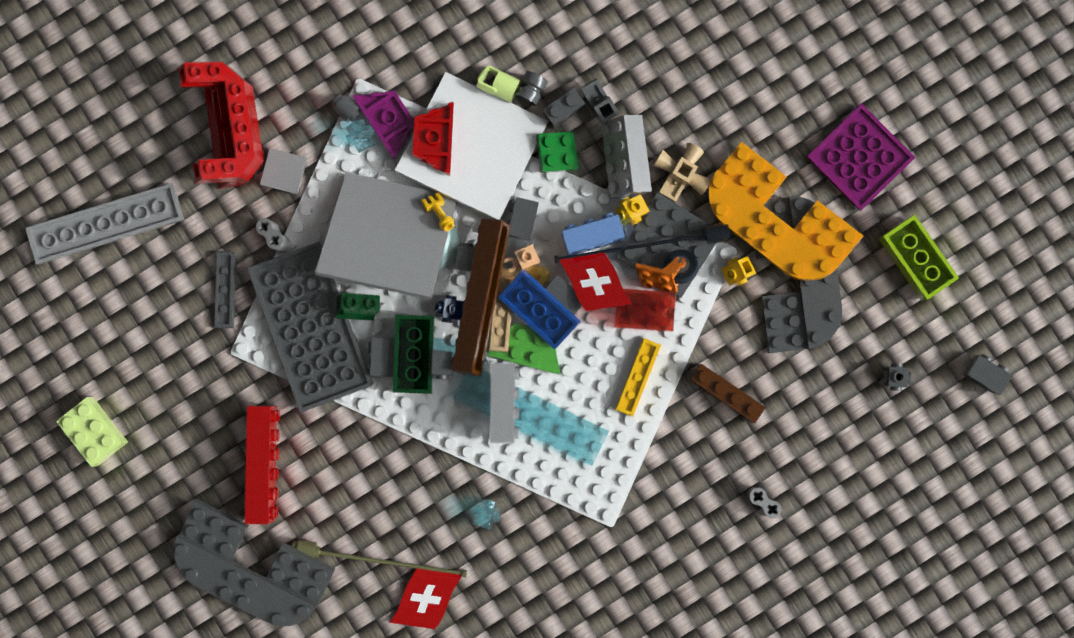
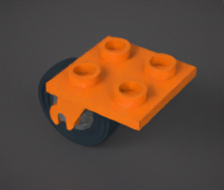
M680 249L671 252L665 258L663 269L636 263L635 268L640 283L644 287L658 288L666 293H677L678 284L688 283L696 277L699 265L697 258L692 252Z

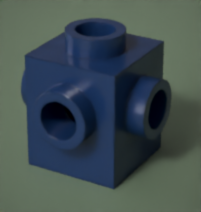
M445 295V298H438L434 308L435 317L442 318V322L453 323V320L460 321L464 301L456 300L457 296Z

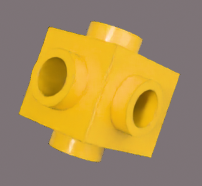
M641 194L632 199L629 196L619 202L620 205L615 209L623 226L629 223L632 226L642 221V216L649 212Z
M748 256L740 260L737 257L726 262L728 266L721 268L729 286L735 283L737 286L748 282V277L756 274Z

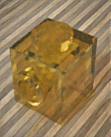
M536 265L528 272L542 286L550 280L548 276L550 272L543 265L541 267Z

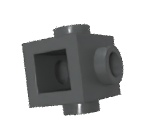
M891 363V367H884V371H882L883 386L890 387L892 391H902V387H908V384L911 382L909 368H903V364ZM898 373H899V381L896 379V375H897Z

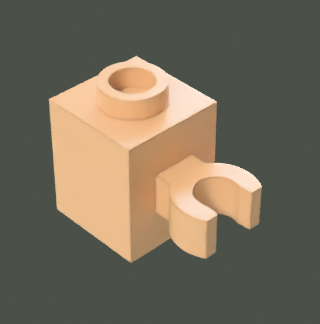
M533 244L515 251L517 258H506L504 260V263L512 262L514 264L513 268L508 269L509 273L514 272L518 266H521L522 270H527L540 264Z

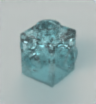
M363 119L354 121L346 127L349 133L346 135L347 140L351 146L355 145L359 153L376 145L372 137L375 133L371 125H366Z
M485 499V501L481 500L480 504H475L472 515H475L473 524L491 530L493 523H498L501 512L498 511L499 506H496L497 502ZM484 511H489V512H490V515H489V516H485V515L483 514V512H484Z

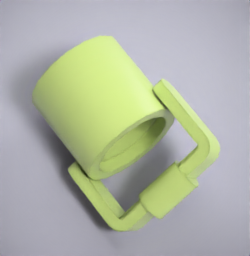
M487 66L477 77L478 82L476 86L511 103L521 80L494 67ZM488 73L496 76L492 86L483 83Z

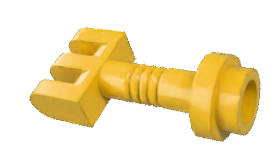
M439 192L434 194L437 200L432 195L428 196L429 204L425 198L422 199L421 203L427 212L434 210L440 220L439 227L442 230L449 231L454 227L453 218L446 216L440 207L444 205V200Z

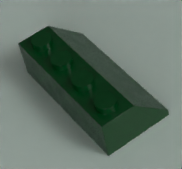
M395 315L393 393L432 394L434 316Z

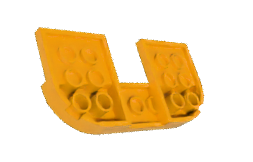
M741 141L719 170L715 172L710 182L709 202L714 216L720 223L728 224L729 230L748 243L787 276L801 281L819 280L827 277L840 266L862 239L863 235L818 200L794 229L786 224L764 205L787 176Z

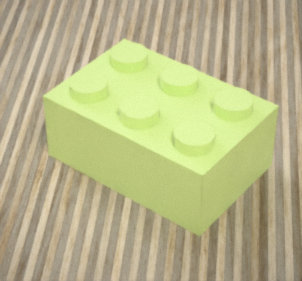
M86 397L56 421L91 467L99 466L128 443L94 397Z

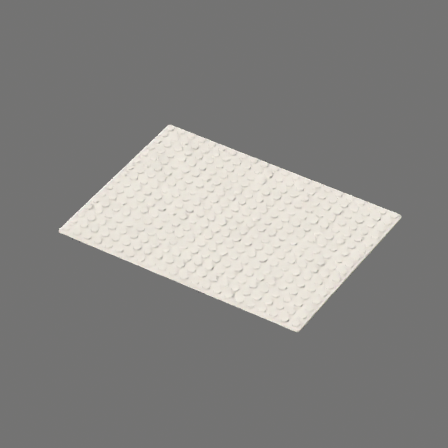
M357 79L348 98L359 107L353 97L354 95H367L376 92L384 93L386 90L362 79ZM399 96L413 119L425 113L426 108ZM361 108L358 111L360 115L354 122L351 120L346 122L339 116L284 235L290 240V248L285 253L276 252L274 258L319 241L323 248L346 172L431 190L395 172L414 134V128L396 158L393 159ZM531 156L500 218L504 222L511 220L510 205L511 201L515 202L516 197L539 202L531 239L526 241L508 236L504 260L506 258H517L515 251L533 244L540 264L526 271L545 289L557 275L572 286L570 278L560 262L555 263L554 259L556 255L558 257L568 256L562 239V231L568 225L576 224V227L581 226L583 221L589 219L601 220L603 215L613 213L614 216L617 215L615 209L624 198L610 199V192L566 171L541 173L539 159ZM457 202L453 220L459 233L460 246L463 243H471L475 246L481 219L492 218ZM621 222L625 235L623 241L583 253L623 247L637 224L632 226L629 223L623 226ZM724 242L716 243L682 298L672 292L666 293L658 288L644 287L640 283L636 269L617 258L620 251L605 253L616 270L625 294L633 305L586 312L581 307L575 314L581 322L556 348L560 374L488 356L489 333L481 376L465 375L453 371V376L449 375V379H436V375H432V394L393 393V377L370 376L374 386L336 399L334 402L602 524L613 527L725 280L721 268L728 266L726 262L735 257L737 249ZM455 258L450 265L439 270L431 300L334 279L340 294L380 295V312L375 315L374 321L349 319L366 366L367 362L371 361V353H368V342H371V337L394 338L395 315L434 316L433 351H451L455 354V341L458 338L460 321L453 320V323L442 322V318L435 317L434 308L438 298H445V295L457 296L456 300L464 301L471 272L456 270ZM503 261L501 275L516 277L522 271L521 266H518L514 272L509 273L508 269L513 268L514 264L512 262L504 263ZM256 295L231 349V354L288 380ZM512 311L510 328L514 323L528 326ZM645 338L660 344L661 347L634 416H630L615 410L642 339ZM491 363L515 364V368H519V380H515V387H519V399H515V407H519V419H515V426L519 427L518 439H515L514 443H490Z

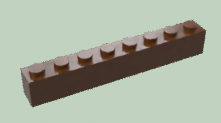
M481 219L478 227V238L474 246V258L470 266L471 273L467 283L466 298L463 302L462 318L459 322V334L455 341L456 349L451 362V370L460 374L481 376L510 230V225L503 220Z

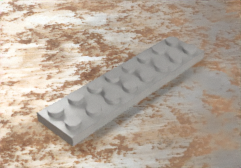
M173 183L25 229L35 263L40 265L183 221L184 216Z

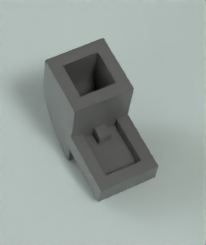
M597 78L580 88L588 102L589 108L601 123H605L619 114L613 101L606 95Z

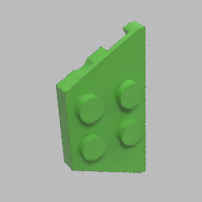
M513 324L510 328L508 353L493 351L488 353V356L560 374L556 349L554 350L529 326Z

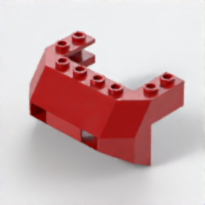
M223 62L183 63L177 68V73H179L180 88H204L214 159L198 160V163L191 165L194 172V184L218 183V189L241 186L251 179L264 162L253 86Z

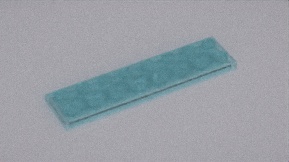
M482 370L481 376L464 375L453 399L490 416L491 374ZM519 388V399H515V407H519V419H515V426L519 427V431L593 466L609 431Z

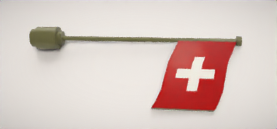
M298 540L293 541L292 545L293 548L313 558H319V555H327L416 568L406 585L398 610L389 623L435 629L445 614L451 594L460 578H466L467 570L464 569L463 571L320 551L321 547L317 546V542Z

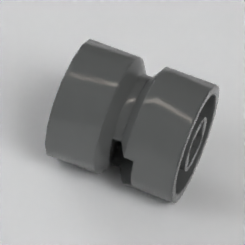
M526 71L521 80L523 85L518 86L514 96L527 104L536 106L541 97L539 93L544 91L548 81L534 72Z

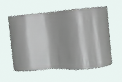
M266 218L260 219L257 222L256 230L266 238L268 247L280 253H285L289 250L290 240L281 234L278 224Z
M751 487L748 490V500L755 505H759L764 515L769 518H777L780 515V504L770 500L762 488ZM754 492H760L759 496L761 498L759 500L754 499ZM769 505L774 506L773 509L775 511L773 513L768 512L769 508L767 507Z

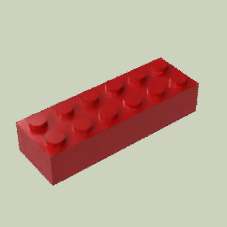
M247 406L245 524H270L275 521V518H278V506H275V499H278L279 489L276 487V479L279 478V468H276V460H279V448H276V441H279L280 430L277 429V421H280V410H277V406Z

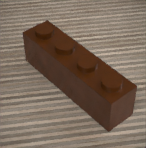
M699 364L689 378L691 382L751 423H756L766 408L703 364Z

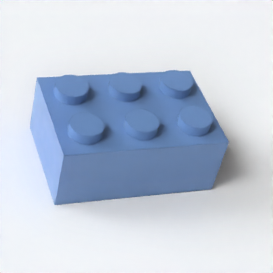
M613 213L603 215L601 220L595 221L594 218L583 221L581 226L576 227V224L568 225L562 231V239L567 255L580 254L623 241L625 238L619 215L614 216Z

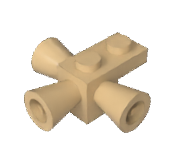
M687 143L683 157L677 161L672 159L662 149L652 165L670 172L659 193L674 203L677 201L685 185L689 184L700 195H703L711 182L710 178L695 173L698 166L694 164L704 153L700 147Z

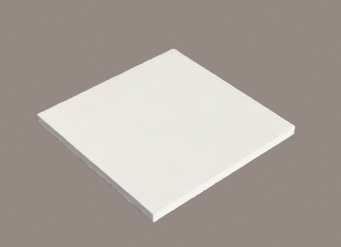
M445 72L424 114L454 102L450 176L412 156L413 136L395 172L492 219L500 220L537 146L536 135L544 132L548 120Z

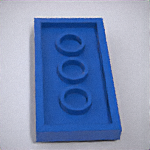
M524 269L498 297L554 350L581 322Z

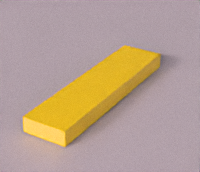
M645 338L642 339L615 410L634 416L661 347L660 344Z

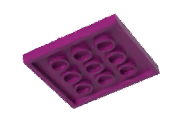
M861 103L806 158L859 211H862L916 157Z

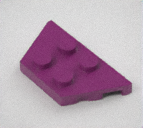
M395 91L354 95V99L393 159L396 158L414 128V119Z

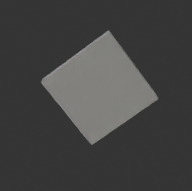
M270 148L260 185L298 195L307 158Z

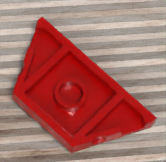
M450 102L439 109L430 110L427 114L414 117L412 156L450 176L454 102Z

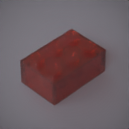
M623 289L633 305L615 308L614 328L673 332L676 293Z

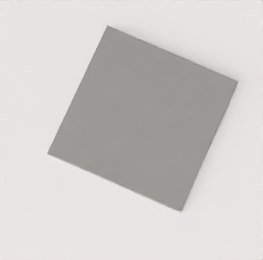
M346 172L315 274L431 300L449 231H444L439 227L440 220L434 210L427 212L421 200L425 198L429 204L428 196L432 195L437 200L434 195L437 192ZM440 194L444 200V205L440 206L446 216L453 218L457 202Z

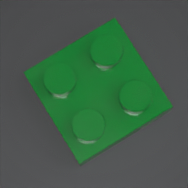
M574 132L542 133L536 135L541 173L576 171L579 169Z

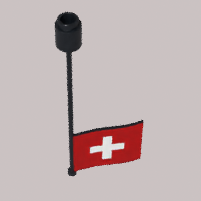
M723 223L705 225L704 230H701V234L562 257L556 255L554 259L555 263L560 262L567 273L577 299L586 312L633 305V303L625 294L616 270L605 253L702 238V241H706L707 245L726 242L727 239H730L729 226Z

